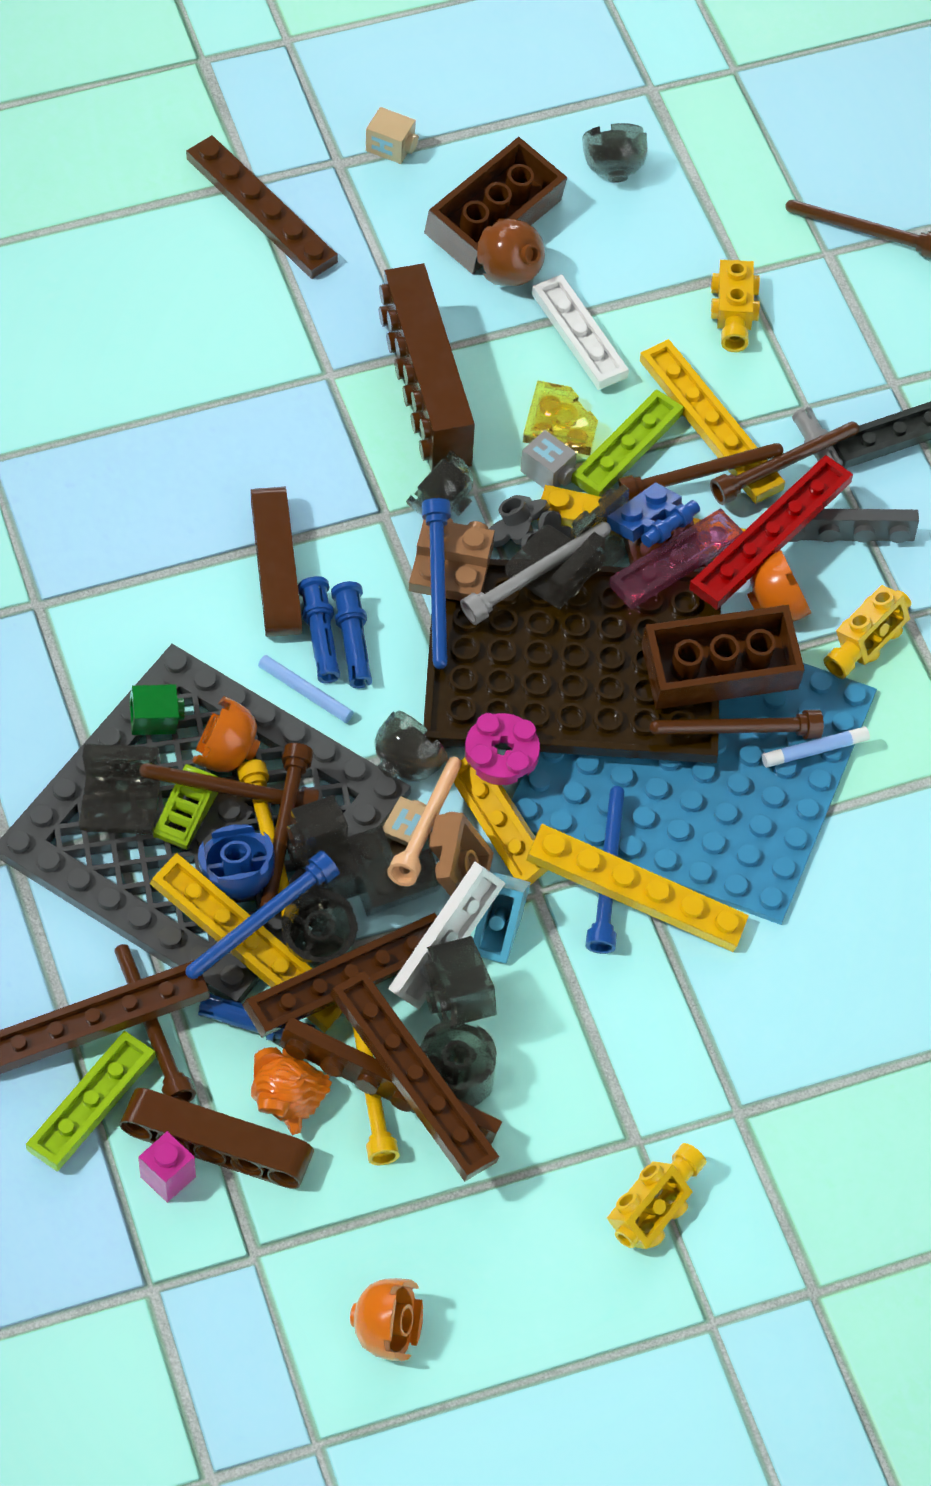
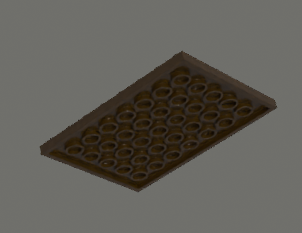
M490 559L482 593L489 592L536 562ZM565 563L558 565L492 606L493 610L489 612V617L477 625L472 624L461 608L460 601L446 598L447 665L443 669H437L433 665L431 613L422 745L465 747L467 734L471 727L477 723L481 715L485 713H506L529 720L534 724L540 742L539 752L717 763L719 734L654 735L651 733L649 726L654 720L719 719V701L656 710L641 643L645 625L721 614V607L716 610L689 590L690 581L700 572ZM505 743L493 746L499 750H512Z

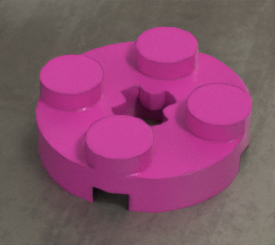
M485 713L478 718L477 723L471 727L466 737L465 757L468 764L470 763L472 768L476 770V775L491 784L510 785L518 782V778L523 777L527 773L529 775L534 771L539 759L540 742L534 724L529 720H524L512 714ZM505 743L512 750H506L504 755L497 754V748L493 746Z

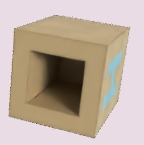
M379 107L366 128L365 151L402 164L407 154L414 152L418 143L419 136L415 134L416 120Z
M400 796L380 831V850L394 856L405 851L426 804L418 800L411 801Z

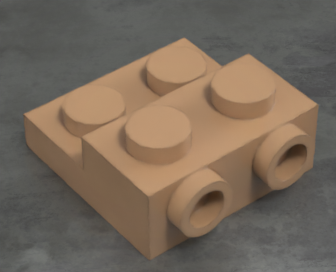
M449 518L447 525L444 526L445 590L447 599L461 601L472 593L479 594L483 591L494 547L495 530H490L482 522L472 521L468 525L454 523ZM423 520L417 543L416 557L409 580V591L431 595L429 526L426 525V520Z
M447 812L435 816L433 830L428 837L429 848L440 860L435 867L436 879L451 897L474 862L490 871L494 852L463 812Z

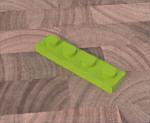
M656 389L572 473L571 483L588 494L603 497L618 482V478H621L683 415L684 406Z
M124 1030L26 1143V1150L58 1172L155 1060V1051Z

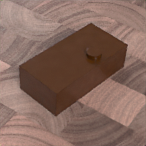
M518 136L429 209L424 234L471 274H474L483 266V264L478 263L477 249L479 239L485 228L493 226L498 222L496 220L501 218L521 220L530 225L534 224L562 200L567 176Z
M789 605L645 625L641 646L656 710L799 689L805 669Z

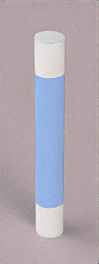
M864 726L763 753L762 761L764 766L768 768L869 741L870 734L867 727Z

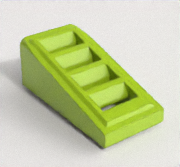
M188 764L183 768L185 771L217 777L214 774ZM175 784L153 831V837L187 850L218 792ZM186 796L199 802L195 804L183 798ZM176 810L192 815V818L178 814ZM172 822L187 829L185 832H182L168 825Z

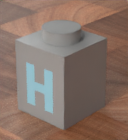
M544 430L522 450L520 471L543 488L545 484L555 487L566 486L571 482L572 473L576 470L577 452Z

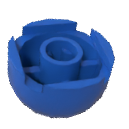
M242 824L219 828L211 833L212 839L205 846L202 842L198 852V863L201 873L232 900H243L257 895L263 891L274 875L275 852L271 839L265 832L264 836L255 832L253 826Z

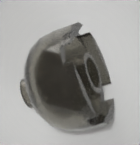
M631 123L611 124V130L603 132L600 131V126L586 131L582 136V147L586 164L591 171L601 177L608 178L610 182L619 183L626 181L628 176L636 173L646 161L648 156L647 132L644 133L642 126Z
M453 450L446 457L450 462L443 458L417 487L418 490L414 494L418 498L415 499L410 495L406 500V503L420 515H422V502L427 499L442 498L449 500L451 503V514L454 512L458 517L471 504L472 500L468 495L473 488V475L469 466Z
M400 710L396 713L393 711L383 721L376 731L374 739L375 753L381 761L378 767L384 775L393 780L398 777L407 782H420L429 778L448 760L447 752L437 739L431 744L425 735L428 731L425 726Z
M315 889L313 892L302 894L285 909L281 921L282 940L294 956L314 968L349 952L353 948L358 932L356 916L350 902L339 893L327 889Z

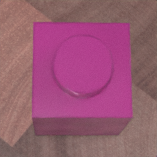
M168 1131L138 1156L140 1178L167 1203L196 1178L195 1157Z

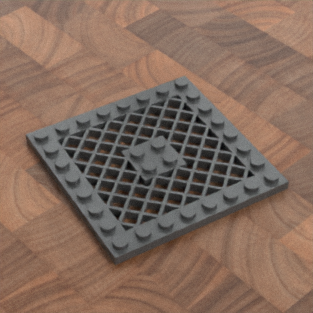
M171 643L135 685L176 684L177 697L184 698L185 706L193 705L194 710L193 715H186L184 720L178 721L177 729L196 726L198 736L178 739L176 731V734H172V740L152 742V736L145 735L147 743L136 745L143 735L131 734L130 690L0 838V860L171 968L196 960L217 942L208 933V941L196 935L195 933L205 931L194 921L184 922L182 911L170 901L153 903L151 892L158 891L150 885L151 880H149L148 870L162 868L176 854H172L171 843L153 837V831L164 809L162 798H169L174 785L160 786L158 780H153V788L134 790L132 780L145 778L139 772L140 767L130 768L129 758L149 755L150 764L183 770L184 766L188 764L211 773V770L193 763V759L182 761L181 751L196 749L204 731L203 725H207L212 713L219 715L222 708H224L218 704L223 696L237 701L251 712L257 724L255 739L270 747L266 749H260L259 747L253 760L268 761L282 759L284 747L288 743H301L313 749L314 754L311 767L306 770L305 774H302L301 778L312 777L314 787L309 788L318 789L319 791L318 809H316L312 819L297 816L294 811L292 825H295L297 835L289 836L287 849L299 847L301 858L285 860L284 865L286 872L296 871L288 880L289 884H291L306 872L305 867L309 865L308 860L322 850L333 860L340 874L328 884L324 882L321 885L314 884L294 900L297 916L294 920L286 921L283 919L281 912H279L263 925L286 946L290 944L379 834L400 796L408 798L411 794V786ZM199 705L210 712L200 713ZM175 752L176 762L156 764L155 754ZM123 760L125 769L113 771ZM284 764L283 769L268 771L269 780L267 783L285 781L287 771L284 769ZM237 769L231 771L232 776L222 777L239 781ZM319 777L330 784L320 786ZM127 781L128 791L108 794L106 784ZM101 785L102 795L91 797ZM218 793L189 848L186 850L173 845L183 851L178 854L188 863H194L195 868L201 873L198 863L199 847L202 842L205 846L212 839L211 833L229 825L242 824L253 826L254 830H260L257 818H255L256 813L252 799ZM342 795L344 805L325 808L324 797ZM186 796L183 798L195 804L199 802ZM349 796L355 799L352 803H350ZM157 800L158 810L138 813L136 802ZM268 802L274 827L276 828L278 815L273 816L271 805L276 804ZM131 804L132 814L111 815L110 806ZM104 807L105 818L85 820L84 810ZM176 810V813L192 818V815ZM78 812L80 821L68 823ZM339 818L329 830L327 820ZM321 821L322 832L303 834L302 823ZM172 822L168 825L182 832H185L187 829ZM152 823V834L142 835L140 825ZM134 826L136 836L115 839L114 828ZM108 829L110 840L89 843L87 832ZM82 833L83 844L62 847L61 836ZM54 838H56L57 847L51 844ZM164 844L166 855L145 857L144 847ZM318 844L310 855L307 856L306 846ZM138 848L140 859L119 862L117 851ZM112 852L113 863L92 865L91 855ZM85 856L87 866L73 857ZM142 871L143 882L123 884L122 873ZM115 875L117 885L104 876ZM263 891L253 897L233 901L241 903L255 900L258 910L261 908L260 903ZM146 893L147 903L134 895ZM176 912L178 923L164 914ZM230 952L202 974L208 991L221 998L239 1003L243 1002L260 981L256 974Z

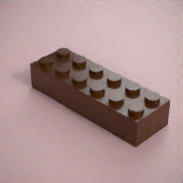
M425 263L384 270V284L379 285V294L383 305L378 308L381 326H387L389 331L386 334L389 352L395 353L397 357L394 360L397 379L404 380L405 386L402 387L403 398L406 407L411 406L413 413L410 415L414 434L420 433L419 451L422 461L428 460L431 473L471 467L473 462L475 423Z

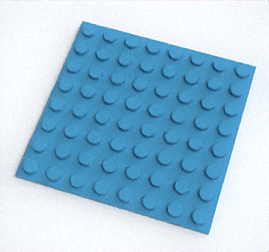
M803 663L805 671L799 689L719 700V719L795 717L796 714H801L803 710L819 709L822 712L824 721L821 737L823 738L861 728L877 688L848 678L840 679L831 672ZM796 732L719 734L717 763L539 752L538 763L534 771L529 775L528 773L521 778L512 801L535 836L541 824H544L603 850L610 790L614 786H620L624 789V803L618 849L619 858L727 906L782 925L855 744L768 768L763 764V753L816 739H804L802 736H798Z

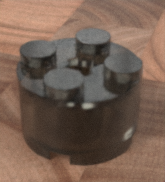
M458 1019L443 1021L429 1029L424 1036L420 1048L457 1099L473 1107L477 1106L492 1093L497 1051L492 1037L480 1026L477 1025L476 1028L465 1024L464 1020Z

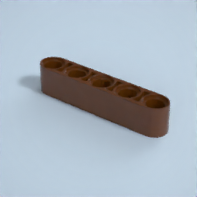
M286 486L250 489L265 636L301 635V609Z
M136 1088L119 1124L120 1128L128 1135L152 1144L168 1131L197 1159L289 1189L300 1187L314 1153L313 1147L299 1138L146 1088Z

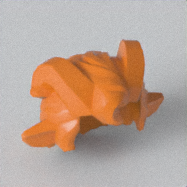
M269 1047L258 1051L254 1055V1081L251 1086V1097L256 1101L259 1112L272 1114L286 1124L291 1135L301 1133L302 1119L310 1118L309 1115L315 1114V1110L320 1106V1102L331 1091L329 1087L332 1081L329 1080L328 1074L324 1075L323 1072L317 1070L308 1062L290 1056L284 1048L281 1053L278 1048Z

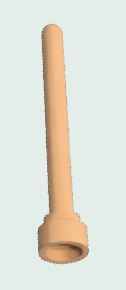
M456 756L450 757L447 760L406 850L395 855L387 871L388 876L394 883L400 886L413 885L421 872L420 853L433 828L435 816L439 815L461 768V760Z

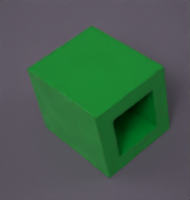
M176 684L132 685L129 699L131 734H176L178 721L185 718L184 698L177 697Z

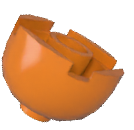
M782 550L769 556L750 578L753 591L747 593V596L754 610L789 605L793 622L811 614L812 612Z
M223 696L218 704L224 708H222L219 715L212 713L196 747V751L202 753V755L193 757V763L215 772H230L237 769L245 759L253 760L261 741L255 739L257 724L251 712L237 701Z
M388 1278L376 1281L363 1291L357 1303H354L351 1308L350 1323L355 1328V1334L361 1346L376 1357L402 1362L411 1357L410 1354H405L409 1343L412 1346H417L423 1324V1302L420 1299H415L413 1289H419V1286L412 1279Z

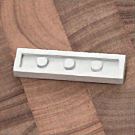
M562 274L532 286L533 297L598 390L628 378V367Z
M474 862L388 989L419 1010L506 883L477 862Z

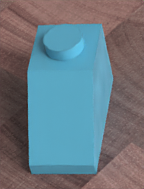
M494 872L493 874L506 884L477 924L470 954L507 964L523 916L531 882Z

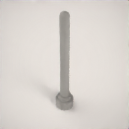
M601 522L485 594L482 592L479 594L472 593L460 601V605L464 614L474 625L487 619L489 612L493 610L492 606L607 536L611 531L610 525L607 522Z

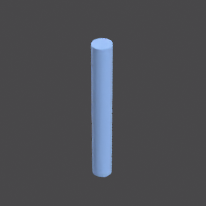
M264 655L260 659L258 667L344 723H347L352 718L353 710L268 655Z

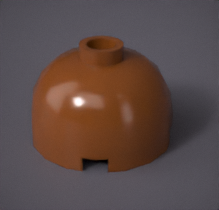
M503 218L496 220L498 222L493 226L485 228L478 242L477 259L478 263L483 264L486 272L483 275L494 285L515 287L530 282L540 272L545 260V246L542 237L533 226L525 221Z

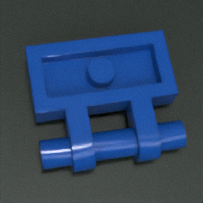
M655 482L608 515L607 523L610 525L611 530L630 541L635 542L641 537L642 543L646 547H651L655 543H663L670 538L671 532L676 528H683L691 523L693 516L700 512V506L694 500L689 501L685 505L682 504V496Z

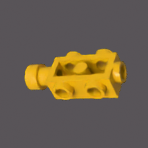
M720 259L719 272L712 273L711 293H717L718 299L712 298L711 319H717V328L722 329L721 345L730 352H740L747 348L749 340L748 330H751L752 321L759 320L760 301H755L754 295H759L760 275H754V261Z
M881 585L836 630L841 647L833 648L823 661L826 668L836 677L844 679L855 668L856 661L866 665L877 660L880 656V649L890 639L898 638L903 632L902 627L910 620L908 612L909 607L912 605L910 598L900 590L895 591Z
M682 1143L672 1155L671 1164L652 1161L651 1164L641 1171L638 1180L629 1191L618 1199L616 1207L606 1219L615 1229V1237L621 1244L628 1248L648 1249L655 1247L665 1238L663 1229L669 1221L682 1216L687 1211L688 1203L686 1200L693 1191L686 1182L691 1176H697L707 1163L706 1158L697 1148L688 1143Z

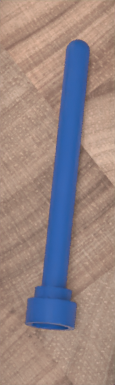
M432 498L422 502V518L426 520V525L429 526L432 654L433 665L437 669H443L447 665L444 526L447 525V520L451 517V503L449 500L442 498Z
M614 786L610 790L603 851L617 857L624 803V789L620 786ZM600 893L598 894L596 922L587 930L585 947L594 953L608 954L615 951L617 933L611 924L613 899Z
M322 850L308 860L309 865L305 867L306 872L189 964L185 971L187 977L196 979L314 884L321 885L323 882L328 884L336 878L340 872L333 860Z

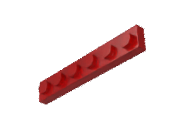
M825 455L692 579L689 590L716 610L720 608L755 574L760 565L769 556L780 551L852 482L853 474Z

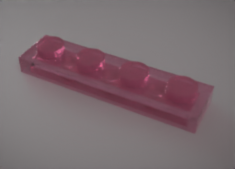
M720 508L610 577L609 586L632 610L719 555L744 531Z

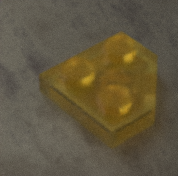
M537 380L523 433V442L531 443L539 434L546 430L575 452L590 456L597 432L598 419L591 411H586L578 401L579 396L572 387Z

